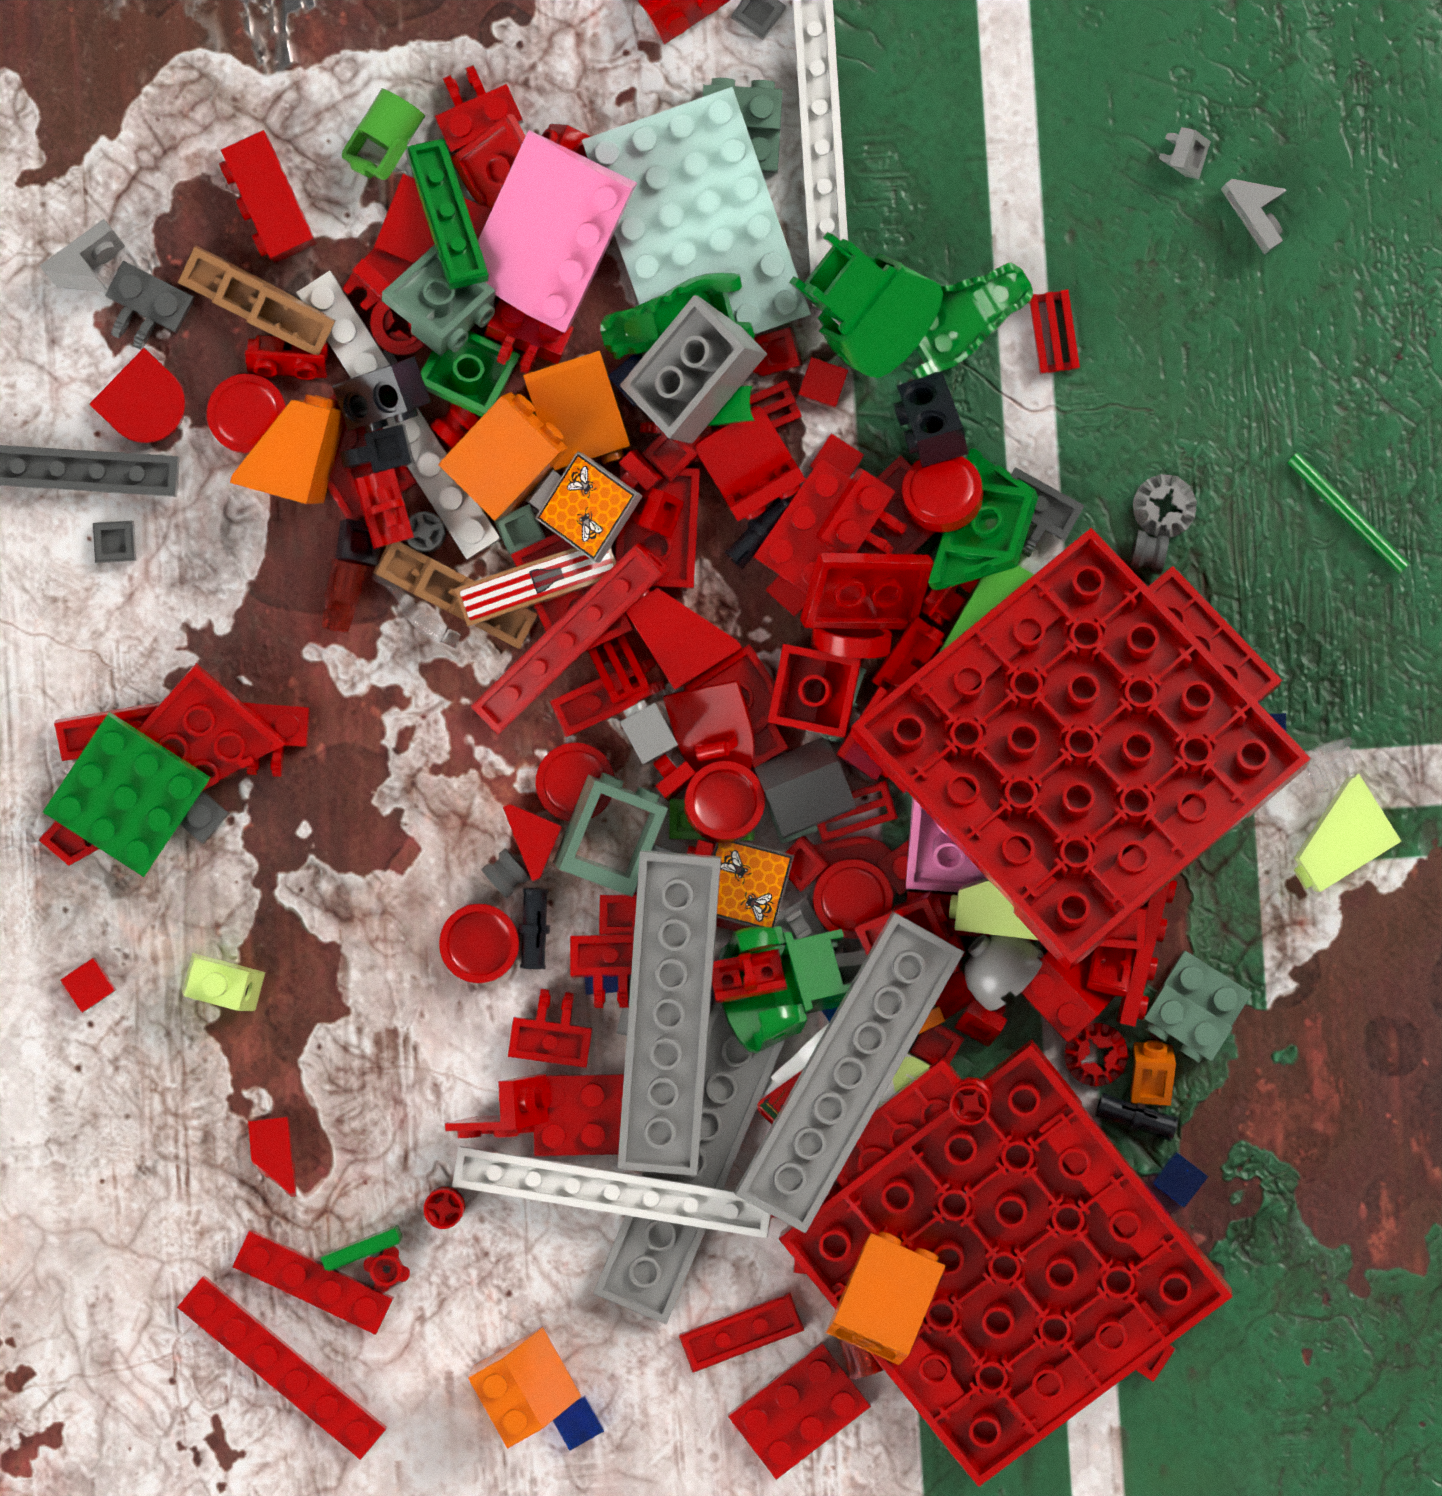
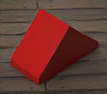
M513 804L504 806V812L531 880L540 879L563 826Z

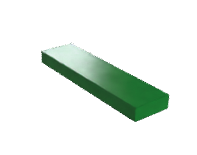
M445 139L407 146L405 154L415 179L417 191L449 290L487 282L489 274Z

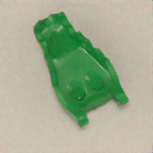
M1010 262L984 276L969 278L954 285L941 286L943 291L941 307L932 326L916 347L924 364L917 366L912 371L915 379L947 371L969 358L983 341L995 332L1011 314L1022 309L1031 301L1033 297L1032 285L1020 267Z
M708 273L696 276L634 308L604 316L600 329L604 346L615 359H620L623 355L631 353H647L694 295L699 296L734 321L727 292H735L742 288L740 275L735 273ZM735 322L752 338L755 337L752 323Z

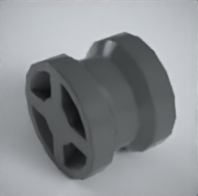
M424 511L418 512L409 518L414 537L407 541L414 549L419 552L430 553L442 546L446 538V529L439 517Z
M1137 530L1131 550L1129 568L1138 570L1141 567L1148 568L1152 574L1161 575L1167 555L1169 537L1160 535L1154 538L1148 536L1145 531Z
M506 848L499 853V859L494 864H486L481 869L506 898L513 894V889L519 882L525 883L531 878Z

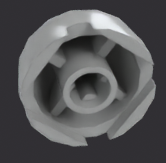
M983 934L976 938L968 948V952L971 955L966 961L964 971L967 987L985 1009L990 1011L998 1009L1006 1004L1001 999L1010 991L1017 996L1033 980L1042 965V962L1037 957H1043L1044 955L1029 939L990 935L987 937Z

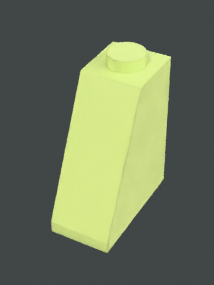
M1352 774L1345 779L1294 856V860L1298 864L1294 872L1305 889L1312 887L1315 892H1321L1401 842L1360 774Z
M988 878L965 884L959 889L958 895L951 896L949 918L956 919L955 930L1038 940L1013 913L1014 907Z

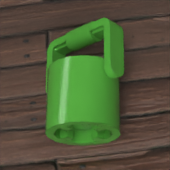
M381 88L364 118L344 147L341 155L342 158L350 163L353 171L368 178L376 177L380 180H386L391 175L405 152L407 145L425 118L424 113L398 95ZM367 138L387 150L378 167L375 163L357 156Z

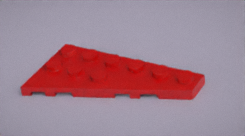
M197 663L137 728L138 731L208 775L210 779L202 791L287 743L282 736ZM54 821L39 838L43 845L68 866L99 849L57 821Z

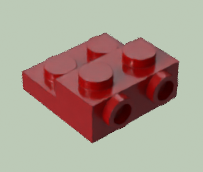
M931 891L898 904L892 910L858 923L854 927L865 953L868 955L893 911L963 950L962 957L966 956L961 938L958 934L951 936L945 922L950 920L945 902L942 898L935 900ZM962 959L958 962L953 973L960 971L963 965Z

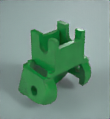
M827 232L823 239L832 246L805 282L793 276L789 283L822 311L818 317V320L823 325L819 332L824 336L835 354L849 367L869 377L880 378L892 372L904 362L920 344L932 326L941 307L943 297L941 285L881 253H878L873 259L865 255L852 242L845 239L839 240L834 234ZM833 319L842 323L838 325Z
M762 926L748 927L732 933L729 942L721 948L718 960L738 957V954L749 952L754 954L779 949L787 984V990L721 1003L731 1030L738 1042L747 1051L759 1053L795 1034L801 1033L808 1021L806 1014L839 1007L852 984L843 985L834 954L836 948H838L837 941H841L844 937L842 929L796 940L793 939L792 932H782L781 926L774 928ZM740 971V978L743 985L745 974L744 971Z

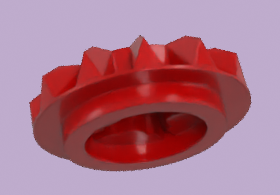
M382 299L378 301L372 311L370 320L371 331L376 342L384 350L397 355H407L421 350L425 344L412 333L411 335L407 334L404 330L389 332L394 328L393 325L398 322L395 316L396 313L382 302Z
M1089 1023L1069 1043H1066L1064 1051L1065 1063L1071 1075L1079 1082L1093 1087L1111 1084L1123 1074L1129 1058L1124 1038L1116 1029L1103 1023ZM1089 1039L1099 1049L1112 1046V1049L1103 1056V1065L1105 1067L1103 1071L1094 1061L1089 1063L1086 1061L1082 1064L1080 1062L1091 1053Z

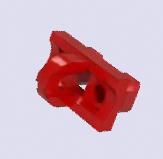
M779 949L754 954L750 952L738 954V957L714 961L712 988L716 1004L787 990ZM740 971H744L745 974L743 985L740 978Z

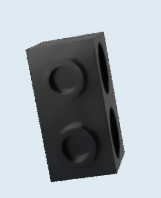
M415 357L332 386L348 431L364 426L366 433L388 426L387 418L392 416L396 423L418 416L417 407L431 402Z
M943 372L897 385L900 401L893 403L896 417L900 426L907 424L909 430L903 432L909 453L917 452L922 468L968 454L963 425Z

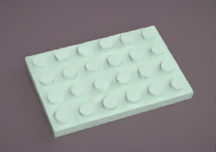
M733 87L582 140L588 159L637 182L614 234L639 305L664 294L690 278L708 273H735L740 275L742 288L735 292H727L734 321L752 323L754 334L811 315L805 296L789 283L793 276L798 278Z

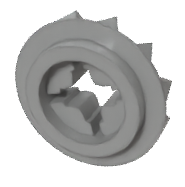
M1160 474L1146 480L1138 488L1133 500V512L1137 523L1145 532L1155 537L1164 535L1170 538L1181 534L1191 525L1195 518L1197 500L1191 486L1178 476ZM1171 490L1173 491L1171 494V504L1176 506V509L1180 510L1181 513L1168 512L1159 522L1160 508L1149 501V499L1162 500Z

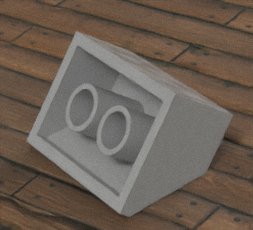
M694 295L620 386L669 439L692 444L764 359L767 353L741 326L699 296Z

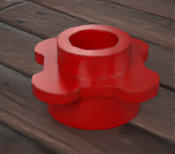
M395 1246L384 1249L383 1253L376 1257H367L363 1263L364 1270L370 1273L374 1281L375 1290L380 1293L387 1292L390 1286L398 1281H407L410 1276V1269L402 1264L399 1258L400 1252ZM384 1266L390 1267L389 1273L383 1271Z

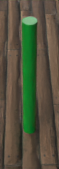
M1298 451L1286 462L1398 574L1410 564Z

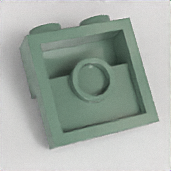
M712 78L711 85L703 84V97L733 87L761 171L778 173L783 89H776L775 82L769 80H752L751 87L735 86V80L731 78Z
M435 245L382 292V302L411 324V333L440 356L448 349L453 352L458 351L468 339L469 334L467 332L475 324L480 328L484 327L495 313V289L486 282L449 290Z
M1183 950L1147 1007L1144 1019L1149 1024L1146 1030L1165 1042L1169 1036L1183 1043L1179 1050L1200 1063L1203 1057L1212 1061L1231 1032L1232 1024L1252 993Z

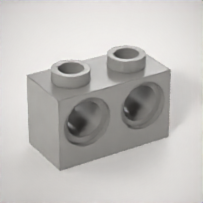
M645 700L623 711L626 719L620 721V724L643 765L679 746L655 703L648 706Z

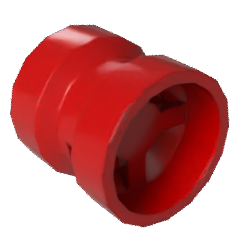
M451 403L449 405V412L444 417H437L429 426L453 449L479 419L474 413Z
M968 1077L960 1080L955 1085L950 1099V1110L953 1117L965 1125H975L987 1118L992 1102V1093L989 1086L978 1078Z
M441 1186L434 1189L425 1200L423 1206L424 1216L427 1222L438 1229H448L455 1226L465 1211L463 1195L451 1186Z

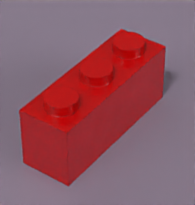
M262 130L221 149L225 161L220 162L219 166L228 185L235 182L239 189L241 197L235 199L244 220L252 218L258 232L253 234L252 238L261 257L268 254L273 263H276L316 245L317 242L266 132Z

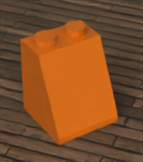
M600 350L523 375L537 418L543 424L549 422L555 426L564 437L562 442L568 447L567 451L553 466L555 472H565L577 451L584 453L594 461L601 459L603 465L622 460L625 457L624 452L631 450Z
M512 392L501 396L438 464L494 521L515 511L568 449L562 442L564 437L561 432L549 422L543 424L533 414L535 408L530 401L521 394L515 396Z
M308 394L305 395L304 400H291L232 474L230 483L304 504L324 503L329 478L332 474L345 423L341 409L336 408L338 401Z
M879 1232L877 1236L871 1233L866 1239L825 1333L900 1365L911 1351L945 1265L938 1263L939 1257L930 1251L916 1248L915 1252L900 1246L902 1241L891 1234Z
M543 1326L474 1364L468 1376L471 1385L507 1449L545 1428L582 1396Z

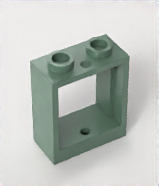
M602 772L600 778L588 774L553 863L559 870L633 897L638 884L640 851L652 850L668 808L658 801L660 794L638 786L637 791L633 792L623 788L624 781L615 776ZM601 793L650 812L625 873L576 855Z

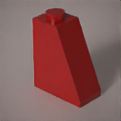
M659 588L651 592L648 589L626 611L629 619L675 691L742 649L738 640Z

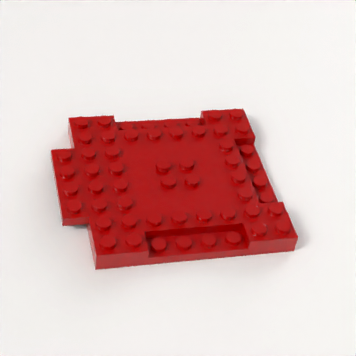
M1092 528L852 725L850 734L903 793L908 792L1012 904L1014 907L1013 913L1068 972L1122 927L1133 913L1244 818L1248 819L1303 772L1311 760L1306 752L1259 704L1281 685L1282 679L1174 566L1147 587Z
M1032 1039L980 1078L989 1086L992 1093L990 1111L987 1118L981 1123L965 1125L953 1117L950 1110V1099L955 1085L962 1079L944 1056L875 1109L836 1180L841 1186L826 1196L807 1232L804 1233L788 1225L781 1231L779 1236L780 1242L834 1309H836L866 1239L871 1233L877 1236L879 1232L891 1234L902 1241L900 1246L913 1252H915L916 1248L925 1249L939 1257L937 1262L945 1265V1269L909 1355L900 1365H897L873 1353L871 1354L978 1487L1233 1297L1232 1288L1184 1228L1178 1226L1082 1106V1101Z

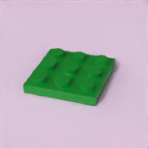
M109 712L43 810V813L142 877H145L208 783L210 777Z

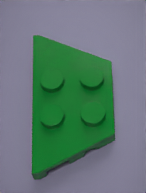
M970 448L967 460L976 467L981 477L983 488L982 506L976 517L966 526L955 531L943 533L928 581L932 590L945 589L1018 566L1038 501V495L1035 489L1022 480L1014 479L1009 471L1000 465L995 466L985 459L977 449Z

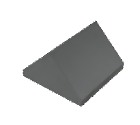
M823 737L773 757L756 768L753 767L763 787L764 795L783 839L857 808L840 762L828 739Z

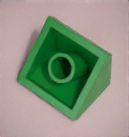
M468 331V339L458 351L453 352L448 349L442 356L432 351L421 371V376L428 392L482 417L504 395L519 361L520 354L513 351L510 360L505 365L498 363L497 358L502 346L474 332Z

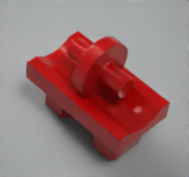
M394 468L354 479L374 549L414 537Z

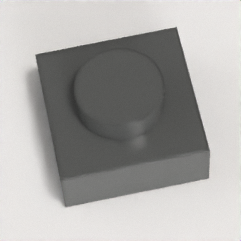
M202 791L180 825L202 844H205L230 813L207 793Z

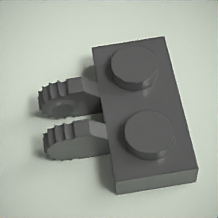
M122 261L105 294L107 298L124 306L114 323L111 335L117 338L122 337L136 312L146 317L140 329L136 332L133 346L142 350L156 324L178 333L195 298Z
M1015 467L1011 476L1016 480H1022L1035 489L1038 495V501L1031 523L1036 525V528L1025 541L1022 551L1023 555L1030 557L1044 531L1065 541L1085 505Z

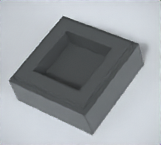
M741 0L732 13L731 19L764 40L785 10L786 5L779 0Z
M134 521L93 523L95 563L137 561Z

